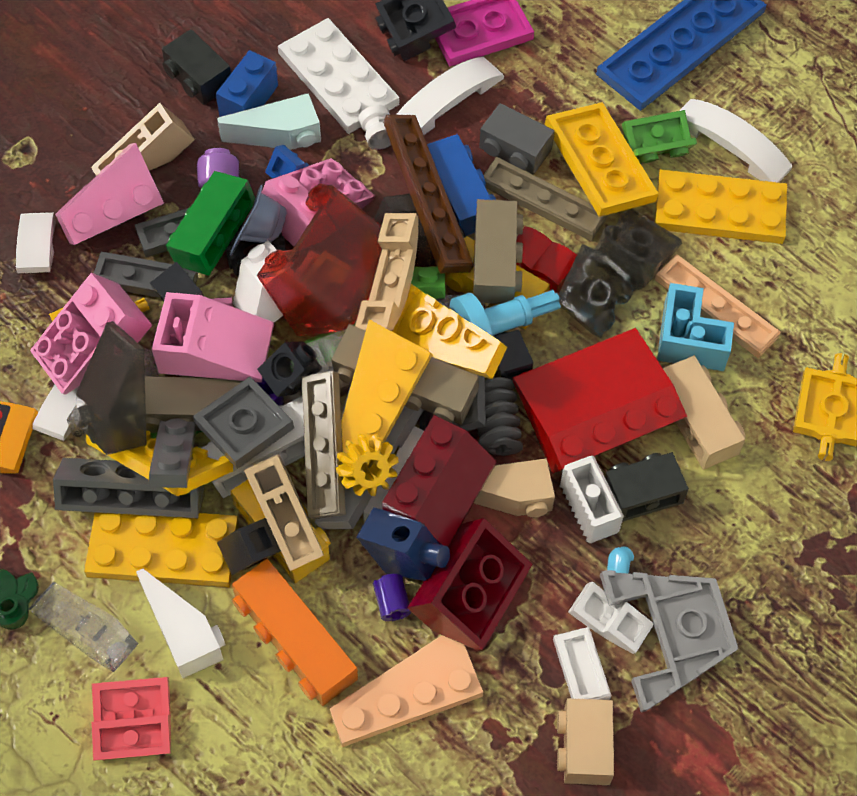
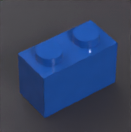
M249 50L216 93L219 117L263 106L278 87L276 62Z

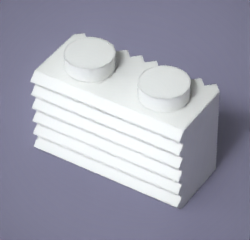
M589 456L565 465L560 487L563 488V493L566 494V499L569 500V505L572 506L571 511L575 512L574 517L578 518L577 523L581 524L580 529L584 531L583 536L587 537L586 542L593 543L617 534L620 531L619 529H621L620 526H622L621 523H623L624 515L595 457Z

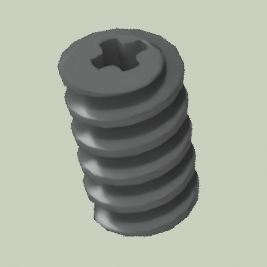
M497 377L485 380L486 426L477 428V435L480 437L478 443L490 455L494 456L513 455L523 450V443L517 441L522 435L521 430L516 428L520 425V418L515 416L519 411V406L514 403L517 401V393L511 391L516 387L513 380Z

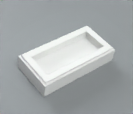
M586 627L554 635L553 642L571 698L610 700L612 695L590 628Z

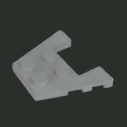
M605 570L600 573L609 606L643 597L646 598L667 669L637 676L631 680L641 713L646 712L739 649L715 578L677 575L665 577L638 572L633 574L615 573L612 570Z

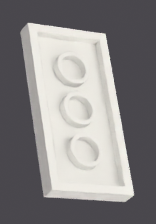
M329 18L278 45L279 55L348 134L361 127L359 115L366 108L373 105H384L389 111L399 105V96Z

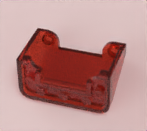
M319 184L308 192V197L305 201L310 211L317 212L294 248L286 251L276 250L270 253L265 258L264 265L256 275L297 336L339 332L347 329L349 324L353 325L357 320L362 300L369 301L382 248L378 243L382 225L333 185Z

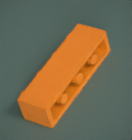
M268 558L232 583L235 595L232 599L234 606L243 617H246L248 614L256 623L254 630L266 645L272 642L279 651L275 654L278 661L287 672L291 670L296 672L301 679L298 685L310 700L316 697L320 704L324 706L358 680V670L355 664Z

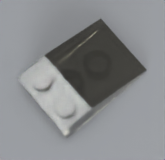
M114 321L107 322L77 390V407L73 409L76 426L79 429L81 428L89 436L93 444L96 443L106 455L147 445L144 348Z

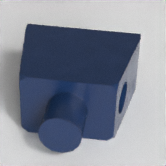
M375 507L371 510L356 537L385 574H401L405 578L426 581L432 575L435 567H445L450 559L449 548L440 545L424 524Z

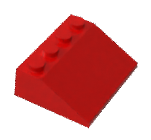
M636 328L512 378L553 474L563 470L567 464L589 456H597L687 417L673 383Z

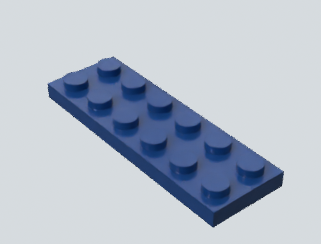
M683 0L597 67L596 75L641 111L765 12L767 4L761 0Z

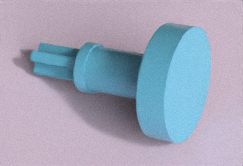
M554 290L527 299L520 295L514 297L511 301L487 309L483 308L480 301L472 293L454 297L450 301L451 310L491 336L519 326L530 325L533 322V318L561 308V305L559 303V295Z

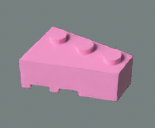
M132 143L55 215L69 244L75 245L160 206L164 202L137 144Z

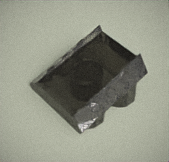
M631 208L619 216L615 226L610 225L603 230L598 245L591 252L594 267L600 266L631 286L633 292L646 287L681 246L682 240Z
M582 244L558 294L560 298L559 303L561 308L577 322L601 339L603 333L609 330L615 322L614 309L616 305L625 304L632 297L633 286L628 280L629 275L608 256Z

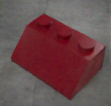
M434 415L383 499L382 510L421 522L428 528L440 545L449 548L495 467L496 460L465 429Z
M485 518L466 522L460 526L449 546V562L443 568L435 567L430 578L423 582L407 607L432 631L478 651L484 649L533 565Z

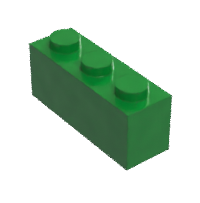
M218 171L213 172L209 180L202 186L201 192L192 206L187 209L183 220L175 232L169 237L166 247L174 263L177 262L182 268L208 276L211 274L253 207L255 196L247 179Z

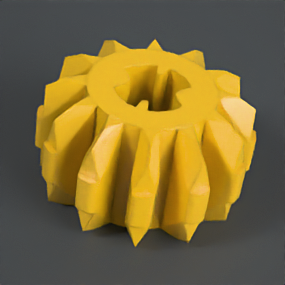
M359 434L358 444L354 445L350 440L346 441L345 445L349 450L348 453H337V458L343 463L336 467L337 474L343 477L341 483L346 489L353 487L354 493L358 496H361L366 489L371 496H376L377 486L379 485L383 489L389 490V484L386 481L387 477L396 478L398 474L392 468L399 463L398 457L395 454H391L393 446L389 442L382 443V439L376 434L369 441L364 434ZM369 460H372L373 464L370 468L368 466H365L366 470L361 468L363 463L366 462L369 465Z

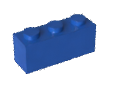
M458 134L427 144L463 237L475 233L477 199L496 200L493 194H488L482 171L475 169L469 146L467 144L463 145Z

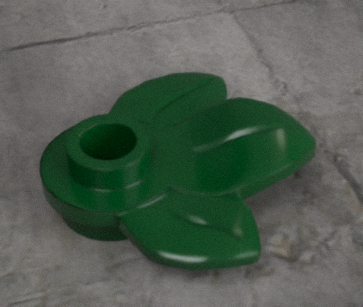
M0 569V627L14 630L26 623L29 616V603L37 595L39 588L38 581L32 572L15 579L9 571Z

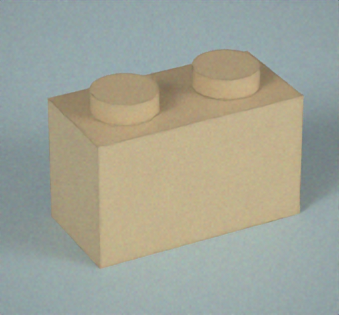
M567 698L564 711H558L557 733L564 734V748H558L557 770L564 771V784L610 785L614 776L613 700Z

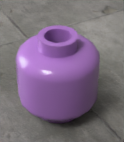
M224 148L206 150L205 154L197 162L198 186L202 188L214 171L239 177L238 159L230 154L229 150Z

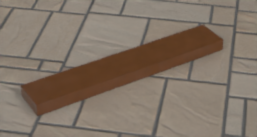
M387 114L383 123L440 274L470 273L474 263L416 115Z

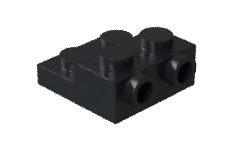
M381 0L375 3L379 16L375 17L382 34L389 33L391 38L387 39L390 50L394 57L400 54L403 61L431 49L429 41L456 28L455 21L443 0Z

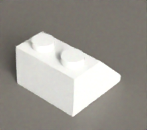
M267 240L265 243L252 248L248 256L241 260L233 305L239 310L275 322L311 294L290 265Z

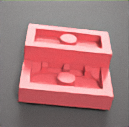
M169 677L92 684L94 722H91L93 761L171 753Z

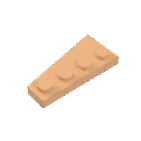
M441 635L331 707L330 714L341 745L345 747L483 697V690L465 645Z

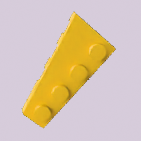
M413 284L410 286L402 313L392 330L397 335L431 352L433 358L493 379L507 349L501 341L473 323L468 322L453 310L448 309L430 295L419 290Z
M370 319L367 324L341 420L342 448L345 453L349 451L345 445L346 441L350 440L354 445L358 444L359 434H364L368 441L374 434L382 439V443L386 441L433 356L431 352ZM369 460V465L366 462L363 463L361 468L363 470H366L365 466H368V468H370L373 464V461Z

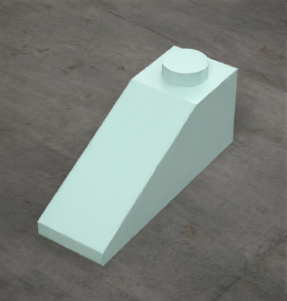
M309 94L217 118L222 142L271 148L285 145L290 150L299 147H309L314 143L321 142L320 122Z

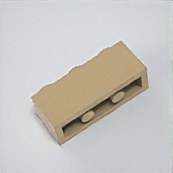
M695 355L663 368L673 383L687 414V417L675 423L702 469H707L739 455L746 440L744 429L730 415L727 401L721 393H717L712 385L708 369L704 365H700Z

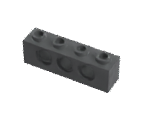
M63 458L53 478L55 510L198 518L205 497V484L191 490L188 494L176 496L162 487H149V480L114 460Z

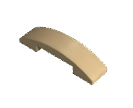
M385 213L378 238L382 252L369 301L362 300L356 327L366 330L369 319L390 331L395 327L404 308L414 272L418 243V215L416 213Z

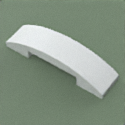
M485 57L467 60L447 70L427 84L396 115H416L422 133L425 135L435 128V119L475 91L483 94L503 80L504 75Z
M690 99L680 109V111L685 110L691 135L697 138L703 133L748 163V173L760 181L779 183L792 169V164L766 136L735 114L711 103Z

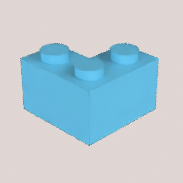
M674 283L669 284L664 303L657 355L658 361L677 363L695 355L700 365H704L707 369L725 370L731 353L734 322L700 317L704 288Z

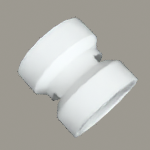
M384 105L370 106L359 115L361 127L366 131L365 138L368 146L372 149H384L391 145L383 123L386 115L389 114L388 108Z

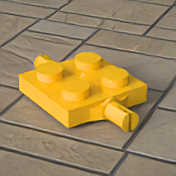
M842 353L835 354L833 370L821 371L808 367L805 368L793 427L794 433L821 440L818 458L823 460L826 455L825 461L833 459L834 445L836 443L857 447V379L846 373L849 356L844 354L842 358Z

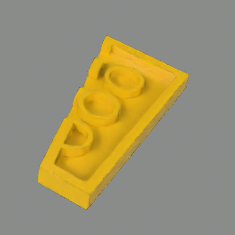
M116 420L86 431V443L149 480V471L156 438H151L150 431ZM194 447L187 488L164 489L176 496L188 494L193 489L233 472V464L225 456H221L216 460L208 457V450Z

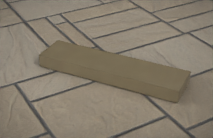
M498 157L495 158L484 174L486 189L510 201H517L518 205L591 242L607 220L608 215L599 217L591 203Z
M329 371L302 376L308 518L320 519L346 515L345 489L341 483L343 477L339 476L336 472V467L343 464L337 458V453L343 452L339 373Z

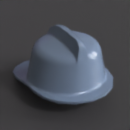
M262 185L259 187L252 211L232 247L230 256L233 255L241 241L262 244L267 240L272 242L279 237L283 229L287 211L277 201L261 193Z

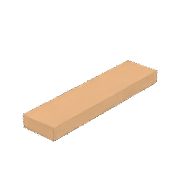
M678 254L656 274L655 281L667 290L670 283L704 288L700 315L704 318L734 322L732 339L759 359L779 338L781 332Z

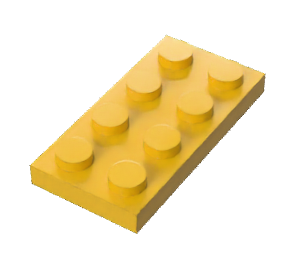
M603 102L546 116L545 126L555 130L554 141L599 217L656 202L659 194Z
M660 169L657 184L659 194L656 200L654 230L778 244L784 243L787 208L786 183Z
M95 512L84 573L86 577L139 581L136 571L144 569L161 583L230 588L231 572L217 542L238 529V516L199 513L198 518Z

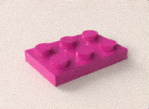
M469 0L447 7L455 21L456 28L435 38L448 65L454 66L473 58L534 40V30L517 0Z

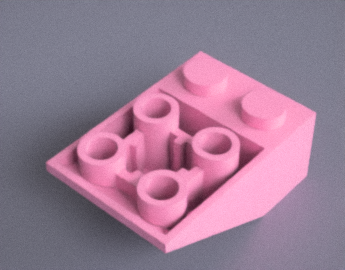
M332 158L265 182L262 190L264 195L277 201L286 209L287 214L282 229V236L299 251L322 242L375 198V195L362 182L356 180L340 163Z
M90 273L30 351L60 392L66 395L131 352L151 328L152 324L119 283Z
M166 292L152 346V353L158 372L160 374L244 381L251 377L255 382H262L263 377L257 369L267 360L274 322L202 295Z

